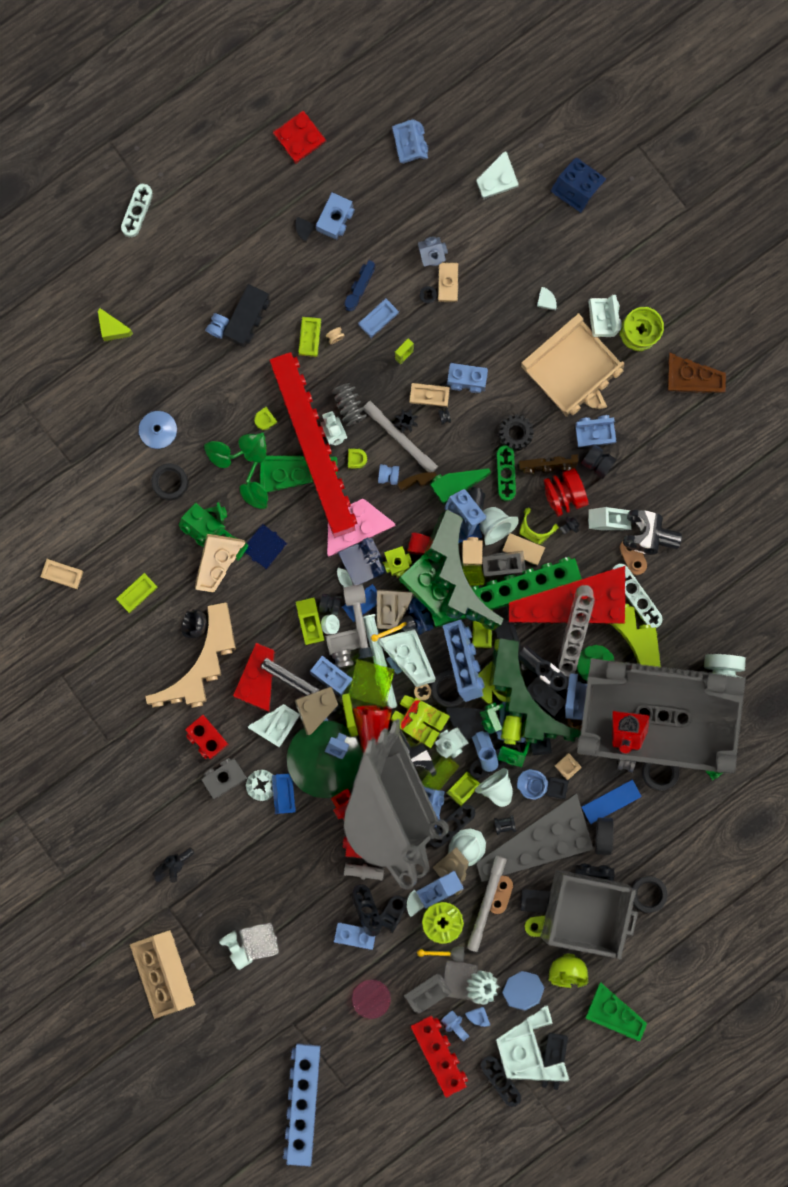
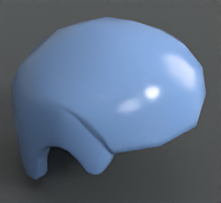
M529 769L523 771L518 777L517 788L524 797L536 800L543 797L547 792L548 781L540 771Z

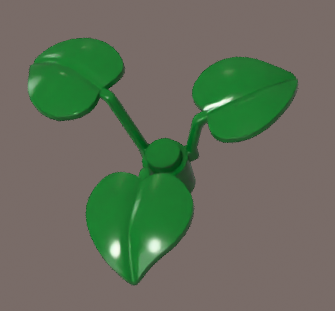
M264 433L241 436L239 439L241 451L234 455H230V448L222 442H207L204 445L205 452L210 461L217 467H229L231 459L244 454L246 460L254 462L246 479L247 484L240 485V494L249 505L259 509H266L268 507L267 491L261 484L250 482L257 463L263 462L266 458Z

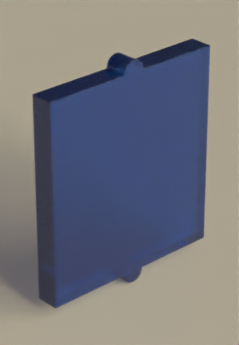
M262 524L248 541V548L245 553L252 558L253 562L256 561L267 569L287 545V542L281 539L277 532L271 531Z

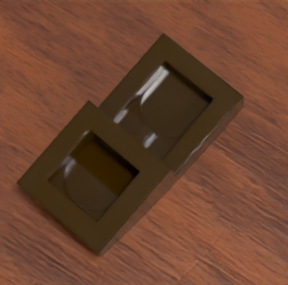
M436 472L417 474L399 482L397 487L401 493L416 483L422 489L431 483V480L437 474Z

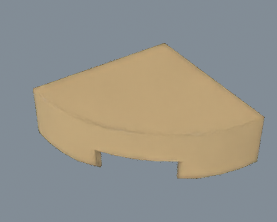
M599 390L594 392L595 397L588 403L584 401L587 406L589 405V407L594 409L607 407Z

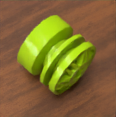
M639 307L632 310L622 321L620 330L622 342L634 351H644L651 348L663 334V320L654 309L649 307ZM639 327H642L641 329L642 331H644L641 335L639 334V331L636 330Z
M445 902L435 903L430 906L424 913L422 920L423 930L426 935L434 942L442 944L452 942L458 938L464 924L459 909ZM441 917H445V920L449 922L443 929L441 925L437 924Z

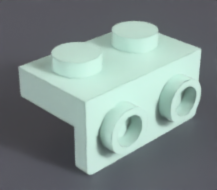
M611 295L608 299L591 298L588 304L593 337H614L622 327V321L619 319L618 314L619 302L616 299V295Z

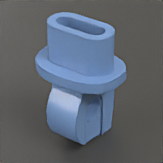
M451 1011L441 1022L445 1025L446 1031L454 1030L464 1042L469 1036L460 1026L462 1018Z

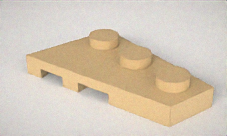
M207 534L195 589L215 592L224 578L228 567L234 562L238 551L244 546L245 540Z

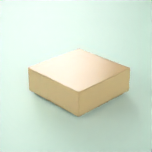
M570 753L555 765L556 769L566 780L582 768Z

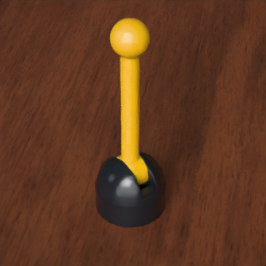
M411 615L405 616L401 619L399 626L378 635L373 634L371 640L376 642L378 638L399 629L406 632L416 629L415 622Z

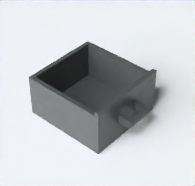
M555 870L541 939L548 945L621 959L626 934L633 935L638 912L632 911L636 890L626 883ZM632 915L630 928H629V930H627V929H628V925H629L630 916Z

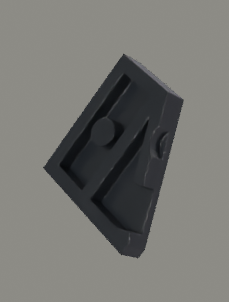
M446 708L454 729L458 727L466 740L472 738L478 732H486L480 714L486 709Z

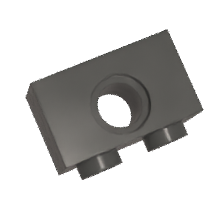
M523 551L487 554L482 557L484 576L519 573L526 570Z
M228 758L220 763L221 767L217 770L212 768L203 774L205 777L201 780L213 799L219 798L247 780L235 759L231 760ZM222 772H226L229 775V779L225 783H221L218 780V776Z

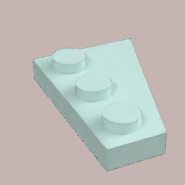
M415 629L379 639V644L416 687L435 682L436 678Z

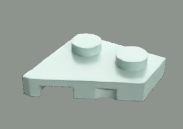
M503 152L477 179L483 199L518 187L519 184L507 152Z
M283 704L271 713L263 716V718L250 724L248 728L280 747L300 714Z

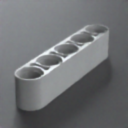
M582 585L576 590L558 656V669L566 677H569L570 674H574L576 671L594 605L593 590L587 585ZM588 596L587 599H582L581 597ZM578 613H584L582 616H577ZM579 630V632L573 633L572 631Z

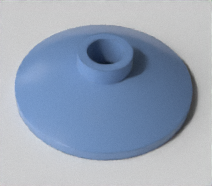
M162 411L148 413L139 425L140 438L147 446L155 449L169 446L177 434V426L174 419ZM160 426V431L155 432L154 427Z

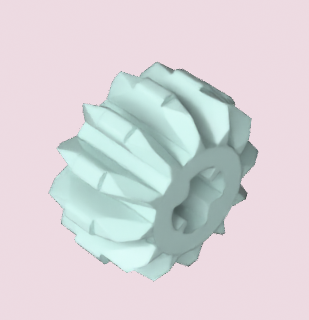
M477 971V974H471L472 980H467L469 986L465 988L469 991L467 996L474 1003L483 1005L494 1001L493 995H498L495 992L499 987L495 984L498 979L493 977V974L485 971Z

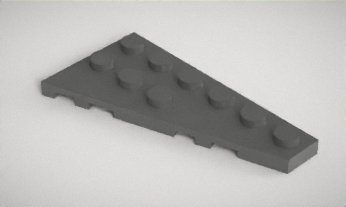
M575 794L478 861L476 864L481 882L490 879L496 855L507 859L502 873L503 876L593 850L578 795Z

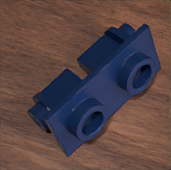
M414 595L406 612L412 616L416 625L415 630L418 632V635H421L426 631L434 629V623L429 612L421 613V611L427 608Z

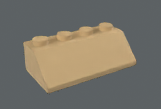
M170 930L130 944L154 1019L195 1005Z

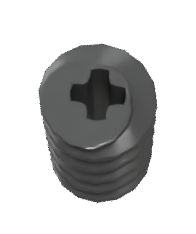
M350 383L343 384L332 390V394L336 395L335 401L339 402L337 407L342 409L340 414L345 416L343 422L347 423L346 426L356 424L367 417L366 414L360 415L364 408L357 407L361 400L355 401V398L359 395L358 393L352 394L356 387H349Z

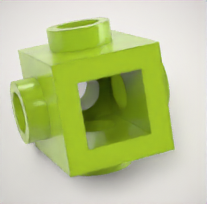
M403 546L384 552L386 561L383 563L386 572H391L392 576L401 577L410 568L409 565H412L409 553L405 554ZM400 561L401 564L395 565V562Z

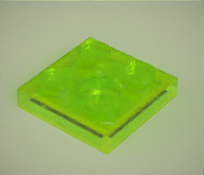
M357 659L349 690L350 697L379 706H386L395 669Z

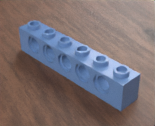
M297 1044L296 1048H292V1060H295V1068H291L290 1080L294 1081L293 1088L289 1087L288 1099L292 1100V1106L288 1107L287 1119H290V1127H286L285 1139H289L288 1147L284 1148V1159H287V1164L311 1166L320 1045ZM306 1059L310 1062L311 1066L308 1070L300 1068L299 1063L301 1060ZM299 1080H307L309 1087L306 1090L300 1089L298 1087ZM299 1099H304L307 1102V1108L304 1110L299 1109L296 1102ZM298 1119L304 1120L306 1127L301 1130L297 1129L295 1121ZM301 1139L304 1142V1147L296 1149L293 1145L294 1140Z

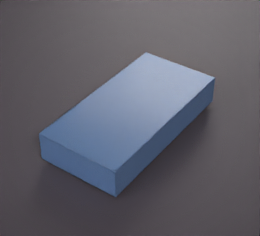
M385 299L358 325L372 338L398 315L399 311Z

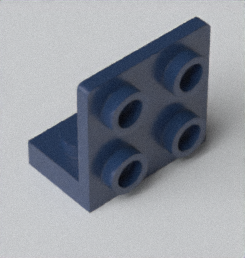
M575 158L558 177L551 192L581 213L590 198L605 182L606 178L583 161Z

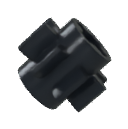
M411 409L408 413L401 410L402 415H396L395 417L400 421L396 423V427L401 426L402 433L405 430H409L412 433V427H418V424L414 422L418 416H413ZM404 418H407L408 420H410V424H409V425H407L406 423H403V422H404Z

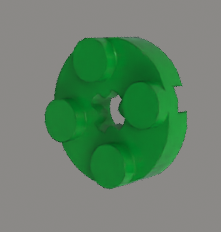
M593 645L581 651L577 670L584 681L588 682L591 659L614 661L613 654L607 648Z

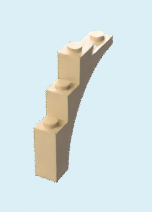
M227 603L208 606V634L200 657L191 670L177 683L161 692L146 696L147 704L152 705V708L164 706L163 702L171 701V704L181 703L183 698L186 699V704L191 705L192 708L201 707L203 702H207L203 679H206V682L218 680L217 676H221L217 653L221 652V655L232 654V650H236Z

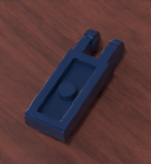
M368 260L367 264L362 265L359 272L361 277L359 281L354 282L351 288L353 293L347 296L344 303L346 310L353 312L356 309L355 307H357L376 268L374 262Z

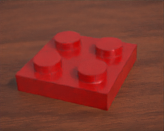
M304 111L273 132L295 163H298L326 142V139Z

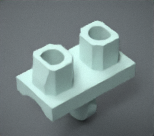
M333 411L323 414L324 422L320 424L324 429L328 443L332 445L341 444L347 436L339 417H335Z

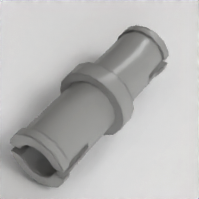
M345 863V876L361 877L363 880L365 878L383 880L384 868L368 867L367 864L361 866Z

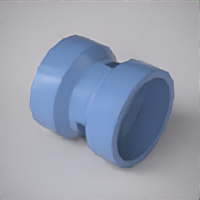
M214 313L211 318L212 322L205 331L222 339L224 330L227 328L230 320Z
M380 464L378 483L390 482L391 485H397L399 466L387 467V465Z

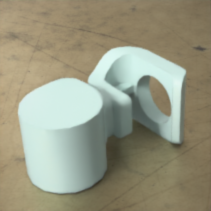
M232 931L220 939L219 942L222 946L227 945L232 953L230 958L238 970L253 961L245 948H240L236 940V932Z

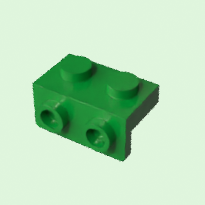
M197 503L182 516L178 525L185 534H189L202 547L205 545L207 534L216 535L220 527L225 528L224 525Z

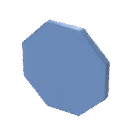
M522 971L508 978L503 994L510 1007L527 1010L540 1002L545 988L538 975Z

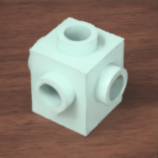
M458 727L450 732L445 730L438 735L439 740L435 742L438 753L445 758L450 756L455 758L463 752L461 748L468 744V741Z

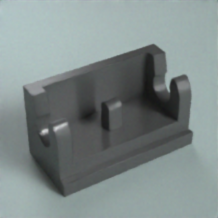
M436 974L404 996L412 1009L421 1014L452 992L441 974Z

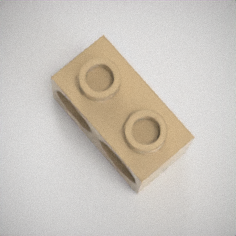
M468 537L467 540H463L462 568H481L482 541H478L477 537Z

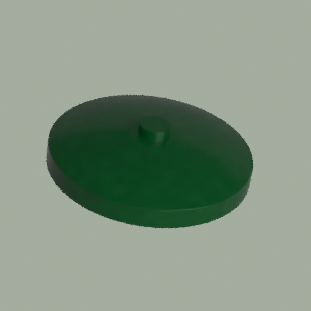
M323 721L311 735L306 734L305 728H302L295 735L288 749L287 766L292 780L302 791L318 798H332L347 788L350 790L354 786L364 754L358 737L350 736L348 727L334 721ZM339 733L346 736L344 743L349 744L343 759L325 752L331 737L336 739Z

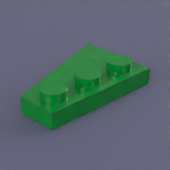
M424 554L399 580L440 620L446 614L441 609L448 593L433 583L436 570L432 568L428 560L429 557Z
M601 982L599 983L585 1018L640 1041L647 1023Z

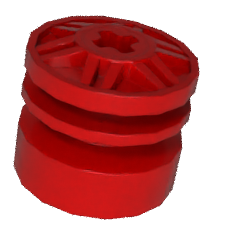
M575 468L562 472V482H560L556 475L552 476L554 485H552L549 478L543 480L546 498L557 517L563 515L561 506L566 513H569V503H572L576 510L589 505L584 486Z

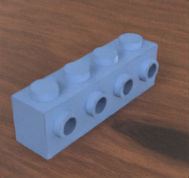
M461 620L443 625L459 694L465 702L484 696L482 689L485 686L482 678L478 675L480 666L474 658L476 650L474 644L470 642L472 633L469 626L466 627Z

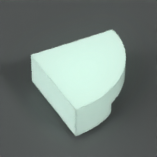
M542 287L537 307L556 311L554 295L548 289Z
M338 568L339 582L344 587L353 586L347 570Z
M415 890L411 892L407 900V910L410 917L424 907Z

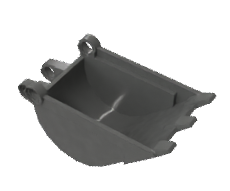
M396 719L393 722L389 735L388 729L385 728L381 731L377 744L374 738L368 743L354 783L355 787L345 812L344 829L348 842L359 856L369 863L381 867L386 866L403 889H410L416 884L417 878H422L429 871L425 844L433 838L441 839L448 833L449 827L444 820L438 819L399 733L400 720ZM435 825L442 827V834L436 832ZM416 864H420L423 867V873L416 870ZM404 875H408L412 879L411 884L405 882Z

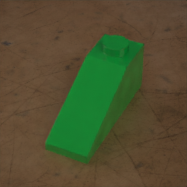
M490 469L449 473L444 476L440 474L431 480L433 483L430 487L444 506L447 504L450 496L463 489L467 491L488 477L491 471Z

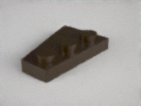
M578 454L571 455V459L558 456L551 458L547 462L544 458L522 460L518 464L519 471H523V474H533L535 470L551 473L554 472V469H561L564 472L576 468Z

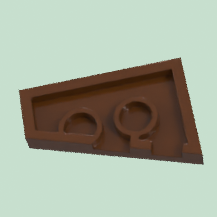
M669 352L668 391L726 392V373L694 363L689 359H683Z

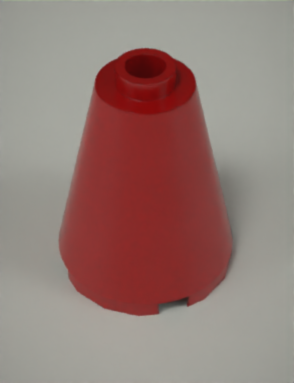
M365 705L353 708L363 754L369 741L374 738L377 744L381 731L385 728L388 729L392 713L391 707L383 706V709H380L377 705Z

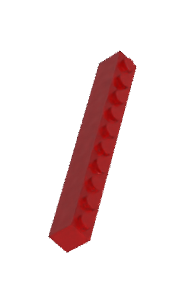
M291 352L270 359L272 370L333 537L336 538L356 531L357 519L354 513L350 514L348 507H351L348 495H343L342 490L345 487L342 479H338L335 473L338 472L335 460L331 461L329 455L332 452L329 443H324V429L317 424L316 420L319 419L316 408L312 409L310 405L313 400L310 392L305 391L304 385L307 384L304 375H299L297 369L300 368L297 357L293 358Z

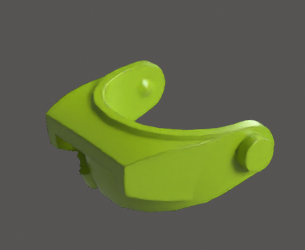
M526 508L524 511L526 515L522 521L519 534L541 545L550 535L556 532L558 526L555 523L551 531L545 534L533 532L528 527L526 521L531 508Z

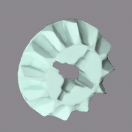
M266 770L254 771L246 782L248 794L253 799L259 801L271 798L273 796V774ZM257 778H259V780H261L262 782H267L269 780V782L265 785L266 793H264V791H262V789L260 788L254 790V788H256V786L258 785Z

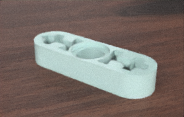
M140 184L136 187L121 228L127 237H135L139 233L151 202L153 193L146 184ZM144 189H146V192L148 194V196L144 195L142 199L145 205L139 202L141 199V194L139 192H143ZM140 206L142 213L137 216L133 215V207ZM129 217L134 219L133 227L135 228V230H131L130 232H128L126 226H130L132 220L129 219Z

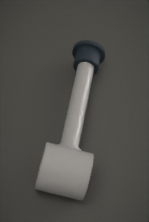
M363 584L343 587L346 605H353L361 647L359 649L360 657L358 658L372 657L374 654H371V648L368 647L360 605L366 603Z

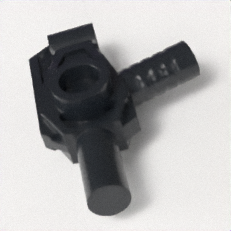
M190 847L180 855L175 854L166 857L164 863L159 865L153 872L155 881L160 882L163 877L169 876L170 882H177V873L181 871L184 861L195 854L193 849Z

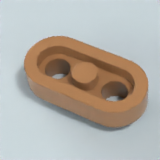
M622 541L620 552L626 566L633 575L643 574L647 568V562L643 553L634 550L628 551ZM639 562L641 567L635 568L634 563Z
M507 876L500 877L490 908L492 913L500 914L507 908L513 889V882ZM501 882H506V889L500 888ZM496 900H499L501 902V906L499 908L494 907V902Z

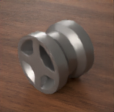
M343 650L333 653L332 658L335 659V666L341 669L354 665L350 659L351 651Z
M619 759L617 769H627L633 773L636 761Z

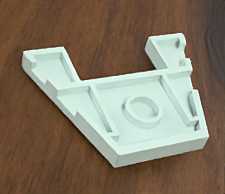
M548 1006L543 1007L536 1014L530 1016L520 1025L496 1040L507 1079L569 1081L564 1062L544 1068L533 1029L553 1024Z

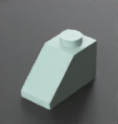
M609 507L589 509V529L631 530V521L627 519L629 510Z

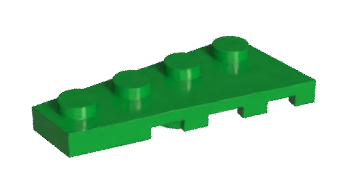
M266 456L264 461L261 462L260 484L267 493L313 483L304 456ZM330 457L331 461L335 460L337 465V457Z

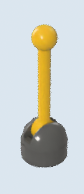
M464 946L454 947L451 952L424 951L423 949H419L417 952L419 957L424 955L451 956L456 962H464Z

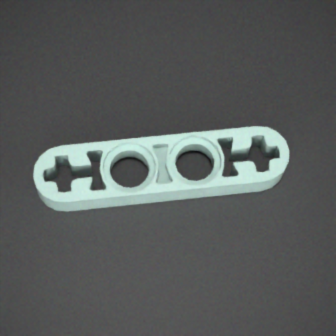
M624 564L615 565L613 569L625 566V578L627 579L628 576L631 578L625 582L626 598L646 625H651V628H658L663 621L658 609L628 567ZM629 583H633L637 587L636 592L633 594L626 591V586ZM639 599L647 601L648 606L646 609L638 608L637 602ZM650 608L653 609V611L650 612L653 617H658V624L656 625L655 623H649V620L651 618L648 614L646 616L643 615V613L647 612Z

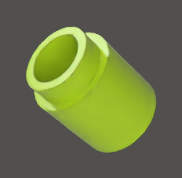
M506 716V719L503 720L501 739H504V743L516 745V741L520 742L522 730L520 717Z

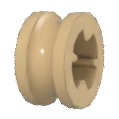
M339 327L327 333L326 337L330 339V344H334L343 339L345 335L341 333V328Z
M428 684L415 687L414 695L421 701L427 700L431 696V688ZM426 687L428 695L420 697L418 695L420 692H417L418 688Z

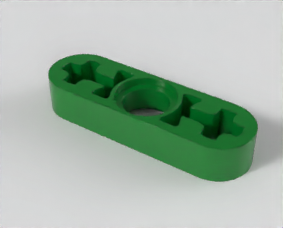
M502 446L497 451L498 494L501 500L508 502L513 500L516 494L515 460L513 449L509 448V446ZM504 450H507L509 454L511 453V456H508L507 463H512V466L508 464L500 466V463L504 464V457L500 456ZM505 468L510 469L512 472V476L508 479L501 476V471ZM512 481L513 484H509V491L513 493L506 497L505 494H502V491H505V484L501 485V482L508 483Z

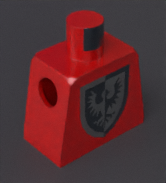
M613 711V746L619 747L620 751L625 754L630 753L631 749H641L648 733L650 716Z

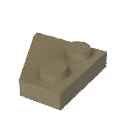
M377 590V628L392 629L399 626L414 594L411 591Z
M332 687L324 688L295 700L307 735H311L338 705Z
M456 847L439 861L433 869L441 878L455 871L462 884L466 878L469 861ZM463 889L459 890L454 894L456 896L459 895L463 891Z

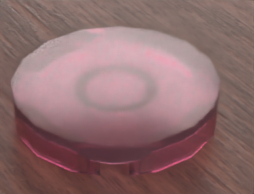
M373 979L363 981L353 992V1007L358 1014L365 1018H379L386 1013L390 1006V992L386 985L380 981Z

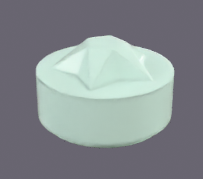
M335 615L323 617L321 628L324 633L335 634L339 630V620Z

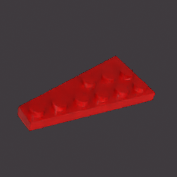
M625 566L509 602V622L568 623L576 590L582 585H587L592 588L594 605L589 624H625ZM582 596L581 598L587 599L588 596ZM578 613V614H577V616H582V615H584V613Z

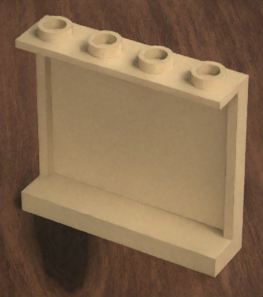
M579 313L527 357L521 365L525 372L566 417L570 414H576L581 409L580 405L584 401L588 403L595 397L594 392L598 389L602 391L608 386V381L613 376L617 378L624 371V362H620L598 337H593L592 331L583 322L584 319Z

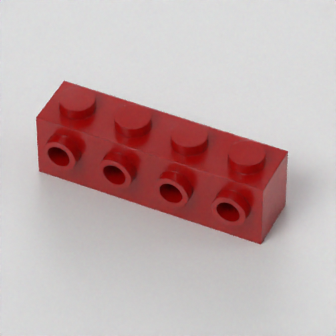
M432 1015L412 1024L411 1028L445 1097L466 1088L465 1082L468 1079L464 1071H459L457 1067L459 1061L455 1053L451 1054L448 1049L451 1045L447 1036H442L439 1031L442 1026L438 1018L433 1019Z

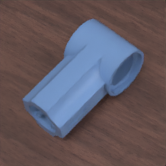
M478 732L472 739L481 767L488 772L494 771L498 767L496 751L493 748L488 732Z

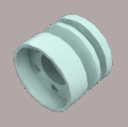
M706 654L704 668L713 670L712 673L736 676V672L745 671L746 658L735 655Z

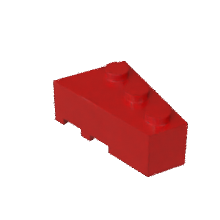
M256 643L233 696L270 713L273 675L263 670L261 663L265 658L274 662L275 651Z

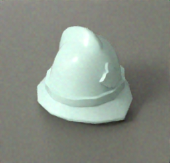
M496 507L483 510L486 519L479 526L485 535V545L493 544L510 534L518 524V517H509Z
M502 768L477 786L475 792L487 796L500 807L507 806L511 802L513 795L508 770Z
M471 828L460 830L453 836L449 844L448 854L457 847L469 861L468 866H472L480 861L484 855L486 841L480 831Z

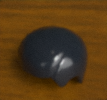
M196 609L186 612L182 623L183 636L188 638L202 636L207 628L206 615L201 610Z

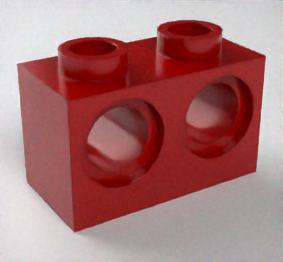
M204 715L185 729L188 732L186 737L192 744L196 742L200 746L198 751L205 759L209 757L212 760L229 746ZM203 726L205 729L204 734L199 737L196 736L194 733L195 728ZM209 741H216V750L209 751L207 749Z

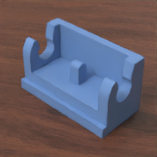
M321 656L310 671V674L326 687H332L333 692L339 697L342 696L353 680L323 656Z

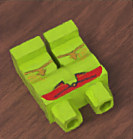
M405 695L400 705L408 709L406 715L404 716L395 711L390 720L394 722L396 719H399L400 730L426 747L431 748L450 716L418 698L413 699ZM424 723L428 724L429 726L433 727L434 729H431L430 727L426 726Z

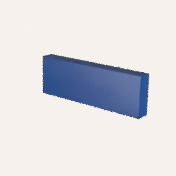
M631 780L581 808L589 823L592 824L597 821L598 817L603 818L642 796L634 781Z

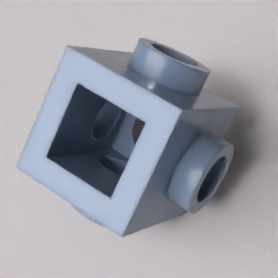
M429 237L425 241L418 243L424 266H436L446 261L444 254L448 252L445 242L441 243L440 237Z

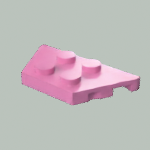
M365 499L352 503L351 507L348 508L350 514L354 513L357 519L356 531L334 538L328 523V557L362 542L367 537H374L395 527L394 522Z

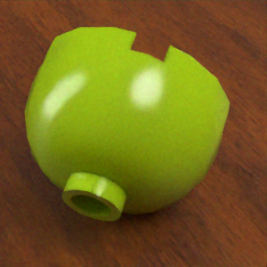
M564 954V957H560L552 963L549 971V981H551V984L559 987L571 988L570 984H577V987H582L588 983V970L585 963L581 959L576 958L574 954Z

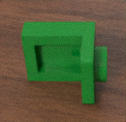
M496 702L485 706L486 710L480 713L483 719V727L489 734L502 729L495 711L503 708V704L496 705Z

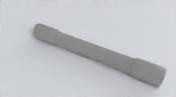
M371 401L363 407L364 411L402 445L427 472H434L438 468Z
M497 855L495 857L486 892L467 945L469 950L478 952L494 895L507 861L504 857Z

